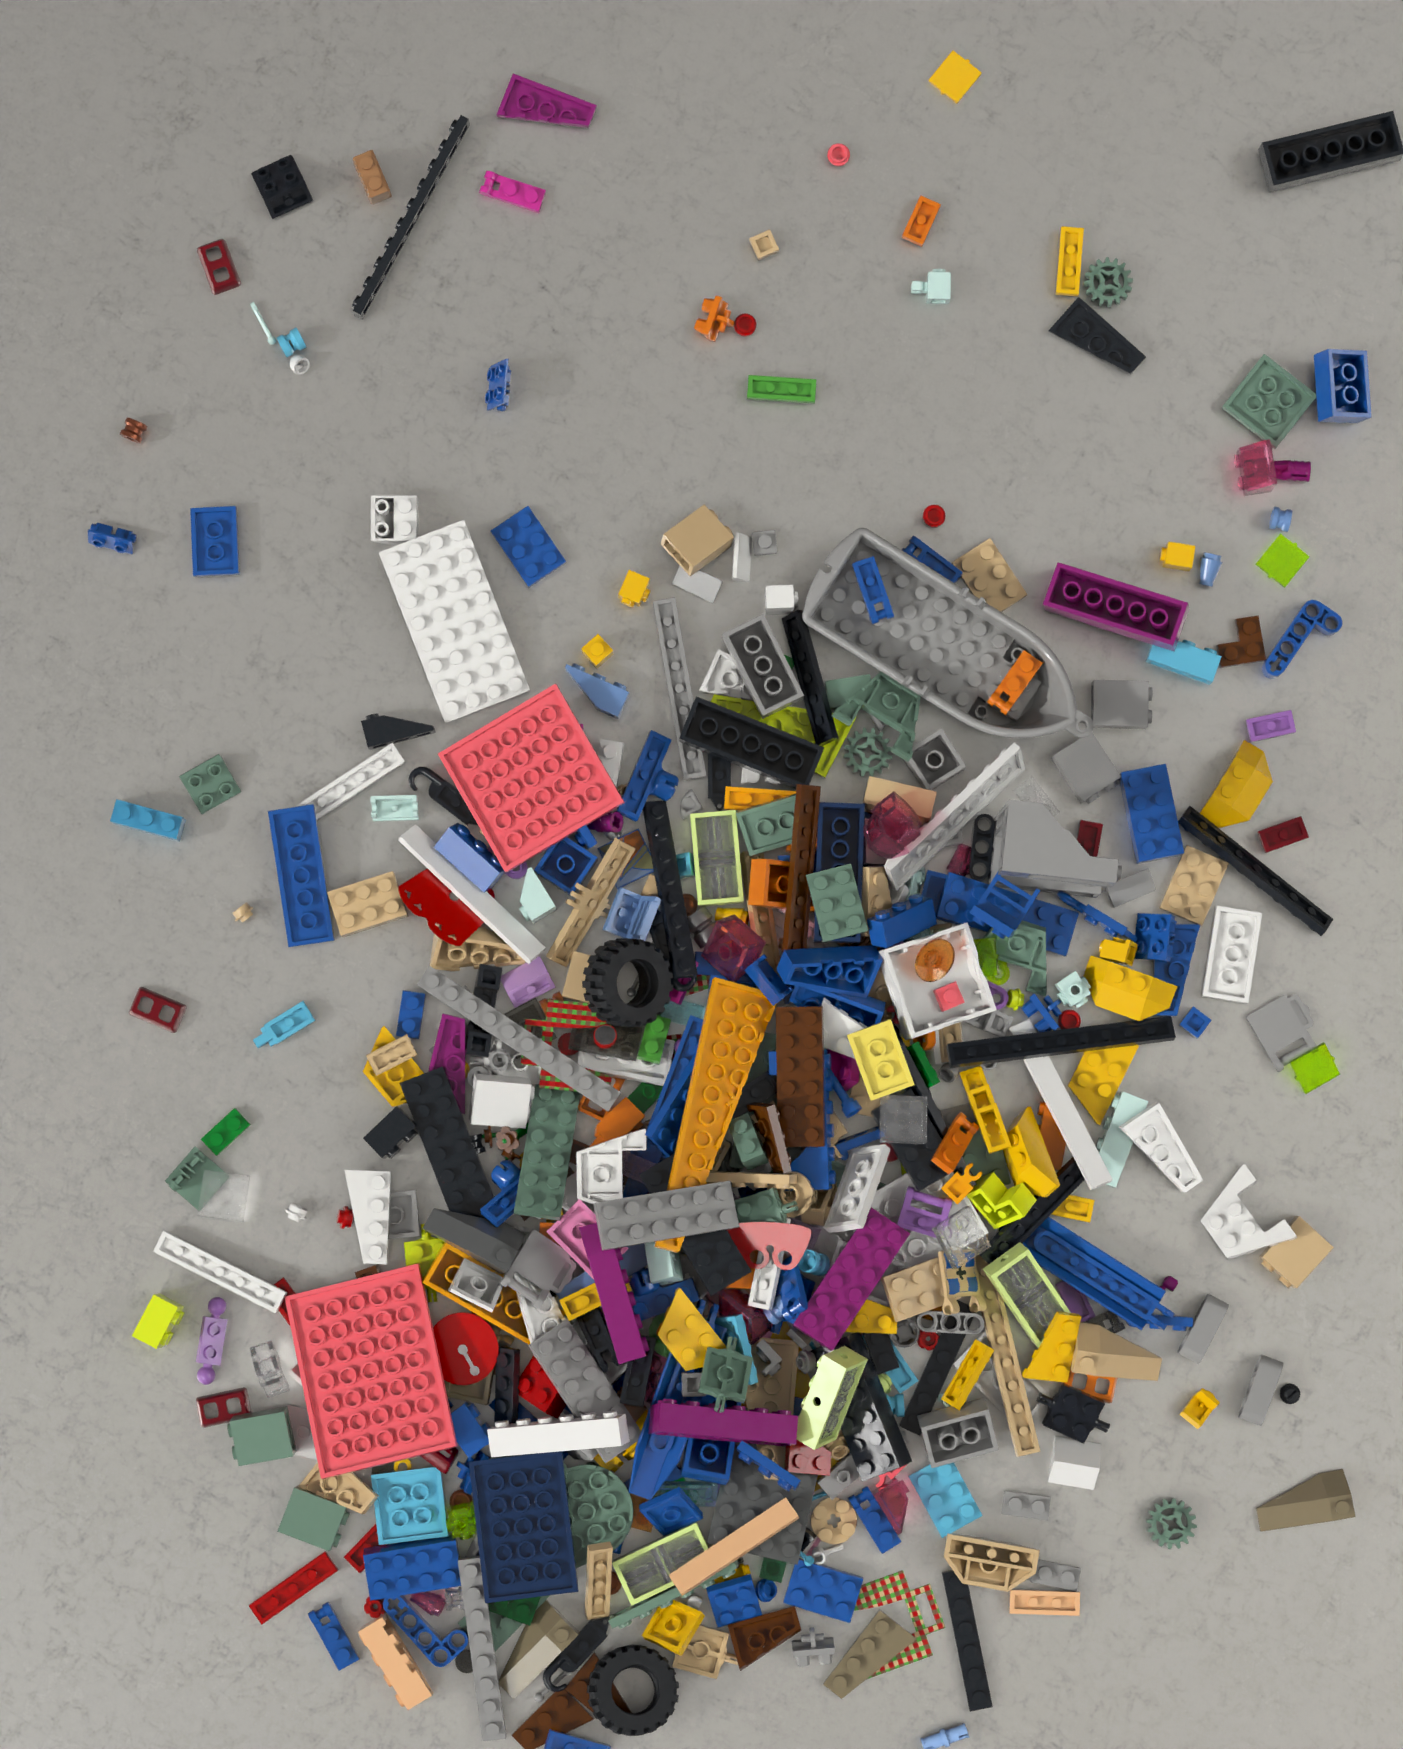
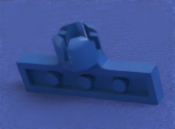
M653 730L648 733L622 795L625 803L618 806L616 812L636 822L649 795L664 801L671 799L676 791L674 787L678 786L679 779L677 776L664 771L662 762L672 739Z
M510 1160L500 1162L504 1166L503 1169L498 1165L493 1169L491 1173L492 1182L502 1191L480 1209L481 1214L496 1228L514 1214L521 1169Z
M648 1268L643 1269L642 1276L640 1271H637L629 1277V1283L636 1301V1305L632 1307L634 1314L640 1315L641 1321L665 1313L667 1308L670 1307L678 1287L681 1288L692 1303L700 1300L692 1277L668 1286H662L660 1283H650Z

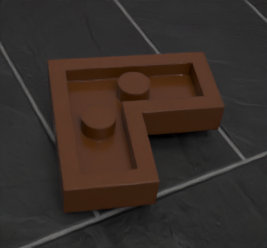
M1259 615L1236 619L1238 642L1218 644L1216 646L1218 655L1222 656L1219 663L1220 668L1265 661L1266 656Z

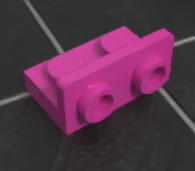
M827 1049V1054H831V1070L847 1092L859 1082L857 1062L851 1057Z

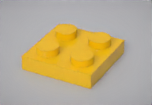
M673 1600L671 1605L663 1609L660 1606L657 1608L641 1636L651 1643L682 1656L705 1615L701 1611Z

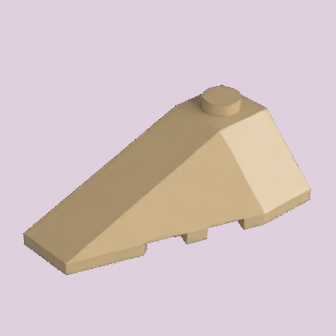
M436 924L439 930H441L442 925ZM479 927L461 946L451 945L435 934L433 936L430 966L434 969L460 971V967L473 966L474 969H478L479 964H494L497 967L525 964V960L494 931ZM455 934L448 935V937H453L456 940Z
M1080 1322L1070 1369L1073 1373L1092 1376L1158 1381L1162 1358L1135 1345L1120 1335H1116L1099 1324Z

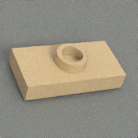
M406 1034L367 1054L366 1057L377 1076L418 1054Z

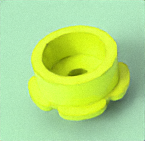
M1019 988L1015 990L1009 989L1006 1006L1013 1008L1014 1011L1024 1004L1025 997Z

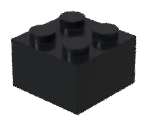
M396 1106L363 1139L381 1158L386 1159L388 1157L392 1159L401 1150L398 1146L404 1141L409 1143L418 1134L415 1131L417 1126L400 1107Z

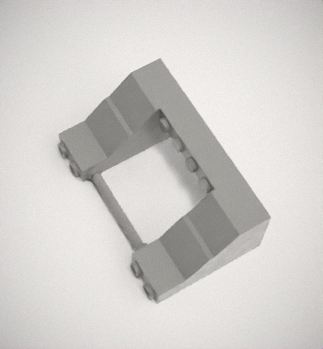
M1009 799L994 818L995 829L991 867L987 882L989 885L998 872V875H1001V877L1022 890L1035 891L1037 888L1041 890L1040 892L1057 894L1058 891H1064L1073 896L1097 898L1105 891L1106 886L1112 887L1121 879L1122 866L1118 865L1119 859L1089 856L1072 833L1062 828L1043 803ZM997 881L995 885L996 887L1009 888L1000 881Z

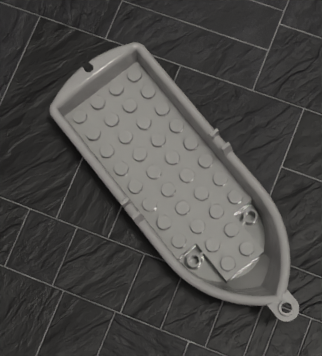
M867 528L856 529L828 555L823 563L831 567L830 573H825L821 569L818 570L810 586L802 613L805 624L963 723L989 734L1011 738L1040 737L1066 730L1079 738H1085L1092 733L1094 728L1093 721L1089 716L1077 710L1075 695L1068 675L1053 651L1032 631L987 604L983 597L979 599L969 593L967 587L961 588ZM872 556L875 558L894 614V618H883L879 620V623L873 625L852 568V563ZM882 603L874 605L876 611L883 609ZM1025 650L1043 664L1008 714L1004 715L1000 712V708L995 705L991 706L987 701ZM1002 693L1000 696L1006 702L1010 698L1005 693ZM1078 723H1084L1086 729H1079Z

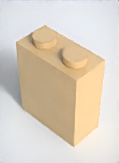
M704 504L664 533L661 545L691 577L729 549L734 536L730 528L724 526L718 520L716 513L708 509Z
M1295 1216L1288 1224L1296 1234V1239L1284 1241L1271 1247L1268 1246L1259 1256L1263 1260L1261 1264L1269 1272L1272 1273L1274 1270L1280 1275L1278 1280L1288 1289L1290 1286L1298 1288L1334 1248L1300 1216Z

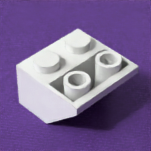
M371 496V542L399 545L418 537L417 496Z

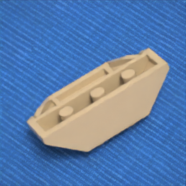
M947 1533L944 1558L962 1584L1008 1592L1036 1574L1040 1550L1008 1542Z

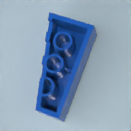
M874 945L784 950L776 970L784 984L867 998L883 958Z

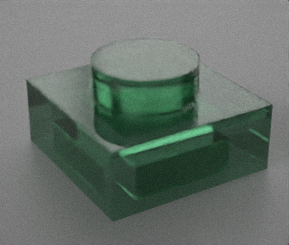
M764 1557L759 1577L782 1583L786 1562Z

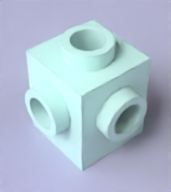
M1076 971L1055 984L1059 991L1057 996L1064 1006L1068 1004L1069 1007L1075 1005L1078 1008L1089 1001L1087 996L1091 994L1089 991L1091 986L1084 976L1080 978ZM1072 987L1077 990V994H1076V995L1072 994V992H1071V988H1072Z

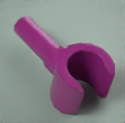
M1167 1276L1160 1288L1163 1290L1167 1288L1173 1292L1178 1285V1280L1172 1276Z

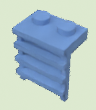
M619 887L602 930L621 938L646 941L661 899L657 896H641Z

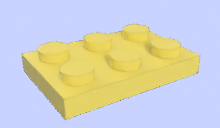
M891 1019L847 1034L871 1101L914 1085Z

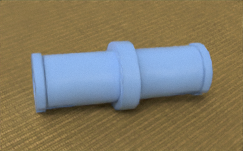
M965 1723L948 1730L940 1729L939 1733L921 1738L924 1749H936L942 1746L949 1747L953 1742L969 1738Z

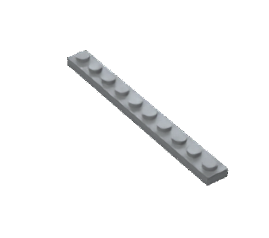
M429 966L417 985L606 1111H610L620 1096V1091L433 967Z

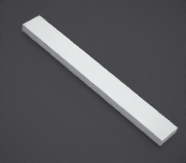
M416 824L399 837L398 841L528 964L545 951L546 947L487 891L484 893L434 848L436 843Z
M1030 1019L1014 1025L1008 1030L1011 1036L1037 1033ZM1049 1056L1023 1059L1090 1190L1112 1182L1113 1179Z

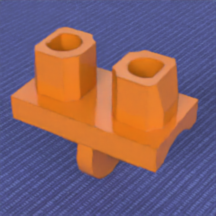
M715 296L714 299L705 298L702 304V311L709 313L707 320L698 318L694 329L703 334L709 341L715 342L719 332L724 333L726 326L733 327L734 321L729 319L731 311L727 310L729 304L723 301V298L720 296Z

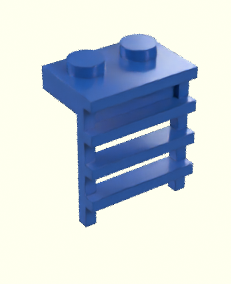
M997 872L978 904L974 905L971 909L970 914L974 915L972 920L983 927L985 924L993 927L992 933L1002 939L1005 936L1012 938L1041 890L1036 888L1031 896L1001 877V875H998ZM997 881L1027 898L1029 901L1026 906H1021L994 889ZM993 893L1020 910L1021 914L1016 919L987 901L986 899L989 894Z

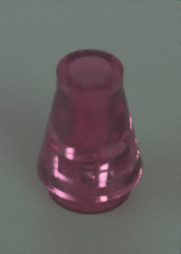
M964 844L957 846L947 866L948 872L964 877L969 874L970 846Z
M431 1592L414 1593L410 1597L411 1602H414L431 1616L439 1617L446 1604V1599L442 1598V1595Z

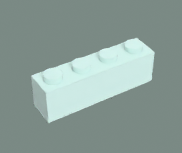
M1123 1091L1119 1095L1115 1094L1111 1103V1107L1114 1110L1111 1117H1106L1102 1129H1105L1103 1138L1099 1137L1095 1145L1113 1179L1112 1182L1105 1185L1113 1188L1117 1186L1133 1141L1119 1126L1145 1110L1149 1102Z

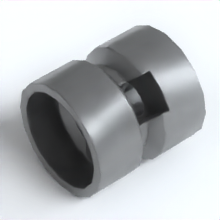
M703 906L688 917L690 933H694L693 940L700 949L724 932L717 922L711 921L713 916L706 906Z
M907 1318L898 1322L897 1334L888 1335L894 1344L906 1348L912 1346L918 1340L919 1328L915 1321Z

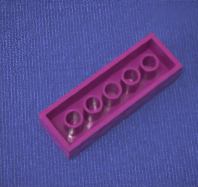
M1059 562L1056 565L1043 602L1044 610L1174 652L1189 612V604L1187 602Z
M871 1207L864 1227L854 1231L808 1300V1309L800 1313L792 1325L828 1350L833 1351L910 1233Z
M597 1222L579 1227L618 1364L647 1356L646 1351L650 1349L646 1337L641 1338L639 1329L643 1328L640 1315L634 1314L632 1306L636 1305L633 1291L628 1292L626 1283L630 1281L627 1270L621 1269L619 1261L623 1260L620 1248L602 1251Z
M673 1399L659 1400L658 1404L651 1405L648 1434L739 1443L744 1441L750 1444L782 1447L795 1445L797 1440L798 1416L791 1415V1411L777 1410V1412L772 1411V1413H768L769 1409L754 1408L746 1411L745 1406L726 1407L724 1412L720 1413L719 1410L718 1412L714 1410L715 1403H709V1405L701 1407L700 1402L686 1401V1403H681L680 1405L677 1404V1400Z

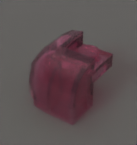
M893 791L870 811L873 814L868 824L863 826L869 849L887 859H894L908 854L909 850L906 846L921 835L919 826L922 824L912 807Z

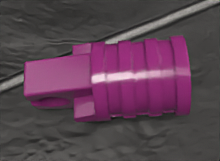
M1282 460L1270 462L1269 477L1286 481L1309 482L1311 461Z
M608 812L588 824L587 827L589 830H596L597 832H620L624 821L619 812Z

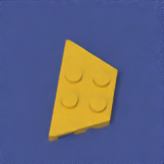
M385 1026L381 1028L371 1052L396 1040ZM412 1058L377 1076L368 1060L363 1069L366 1077L392 1107L407 1103L400 1083L424 1074Z
M1138 1045L1086 1051L1083 1053L1069 1081L1068 1087L1076 1095L1096 1124L1101 1125L1139 1047Z
M678 1287L656 1335L682 1368L688 1371L703 1367L707 1347L726 1349V1345L681 1288Z

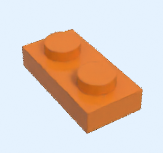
M920 195L902 238L922 247L941 204Z

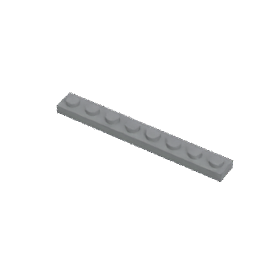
M675 597L653 601L683 778L684 780L706 777L702 751L679 742V737L694 702Z
M480 1555L458 1558L482 1740L506 1739L489 1605L485 1603Z

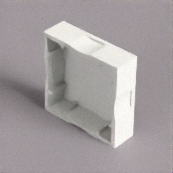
M968 922L879 951L883 958L880 967L905 1040L997 1010L987 979L979 965L978 952ZM956 981L965 1003L942 1012L933 990Z

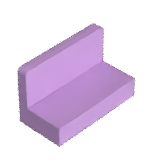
M537 957L530 964L525 963L501 975V982L515 1008L555 988L541 957Z

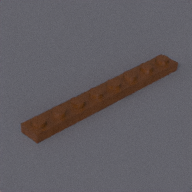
M797 784L782 954L784 950L807 949L811 894L806 875L814 871L821 786Z

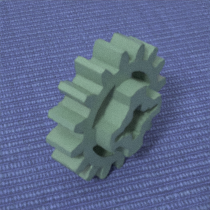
M1106 257L1104 263L1098 259L1096 267L1091 264L1089 266L1091 272L1085 273L1084 277L1089 279L1083 283V286L1089 287L1085 293L1086 295H1093L1092 302L1096 299L1099 300L1100 307L1104 302H1107L1108 308L1111 307L1112 302H1115L1117 306L1120 305V298L1126 300L1128 296L1125 292L1130 293L1132 287L1128 286L1133 283V278H1128L1131 270L1125 271L1124 267L1126 264L1118 265L1117 258L1114 259L1113 263L1110 262L1109 257ZM1120 275L1123 280V288L1118 279ZM1094 277H1095V280L1098 282V288H1097V289H1096L1095 286H1094V282H1093ZM1111 279L1112 284L1106 286L1104 282ZM1104 294H1112L1113 296H1104Z
M863 728L862 734L855 731V738L848 737L847 739L850 745H844V749L848 753L844 754L843 758L850 760L846 766L850 767L853 765V773L855 774L859 770L861 771V777H864L866 772L872 777L874 771L879 775L882 774L881 767H889L885 761L892 760V756L888 755L892 747H887L886 745L890 739L883 740V732L876 735L875 728H872L870 733H867L866 728ZM867 738L864 744L855 745L859 740ZM875 740L880 743V745L883 748V751L878 750V748L875 745ZM869 747L875 755H870L869 758H866L862 750L865 751ZM853 754L860 758L862 761L861 765L855 761ZM874 760H881L876 766L869 767L870 763Z
M1171 1498L1170 1503L1166 1499H1162L1163 1505L1160 1506L1155 1503L1156 1510L1148 1511L1152 1518L1146 1519V1522L1151 1524V1527L1146 1530L1147 1532L1154 1533L1151 1537L1153 1541L1159 1539V1546L1162 1547L1166 1543L1167 1548L1171 1549L1172 1544H1175L1179 1549L1181 1548L1180 1542L1189 1543L1187 1536H1195L1191 1532V1528H1197V1525L1192 1523L1191 1520H1194L1196 1515H1189L1192 1508L1188 1506L1184 1509L1185 1502L1182 1500L1176 1504L1175 1498ZM1174 1508L1171 1513H1161L1165 1509ZM1182 1513L1186 1518V1526L1181 1521ZM1164 1518L1166 1520H1173V1518H1175L1174 1522L1176 1523V1525L1180 1527V1529H1178L1177 1527L1169 1528V1525L1166 1524V1522L1162 1519ZM1156 1521L1161 1523V1534L1157 1530ZM1175 1533H1181V1534H1182L1181 1536H1179V1537H1177V1538H1175V1539H1169V1538H1171L1172 1534H1175Z

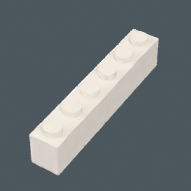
M607 1411L603 1413V1416H596L595 1413H585L581 1415V1418H574L570 1414L560 1416L558 1420H552V1417L548 1416L538 1418L536 1422H530V1418L516 1420L514 1424H509L508 1420L495 1422V1426L487 1429L491 1457L622 1446L630 1442L626 1414H617V1411Z

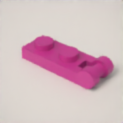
M486 171L484 176L486 180L484 185H481L480 194L536 213L540 212L546 190L498 175L492 171ZM494 183L500 184L498 191L492 189Z

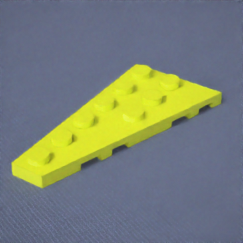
M715 694L710 701L815 744L808 714L804 708L789 706L762 719L753 701ZM833 717L838 739L822 746L824 750L815 770L816 774L823 778L826 777L857 717H855L850 726Z

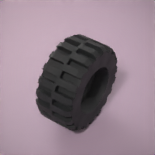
M628 938L609 940L604 943V946L596 948L594 951L596 955H590L587 960L589 966L584 968L583 974L586 976L585 981H582V988L586 989V993L583 995L585 1001L590 1002L588 1007L591 1012L596 1013V1017L601 1021H606L607 1024L624 1027L645 1026L647 1023L655 1021L657 1019L656 1015H662L665 1011L664 1005L669 1004L671 999L669 993L673 991V984H671L673 973L669 971L670 963L667 958H663L664 953L660 948H655V945L651 942ZM630 961L637 970L639 987L634 998L626 1004L618 994L617 977L621 968Z
M627 1645L609 1651L601 1660L597 1661L593 1672L589 1676L590 1683L587 1686V1693H589V1706L592 1707L595 1718L601 1721V1725L616 1734L639 1736L656 1731L658 1727L663 1726L667 1722L668 1717L675 1710L674 1705L678 1702L679 1697L677 1695L679 1683L674 1676L676 1672L668 1664L667 1658L662 1657L658 1651L649 1649L647 1646ZM628 1668L643 1670L650 1676L654 1685L652 1702L646 1709L638 1713L623 1711L615 1704L612 1698L611 1688L615 1677L621 1671Z

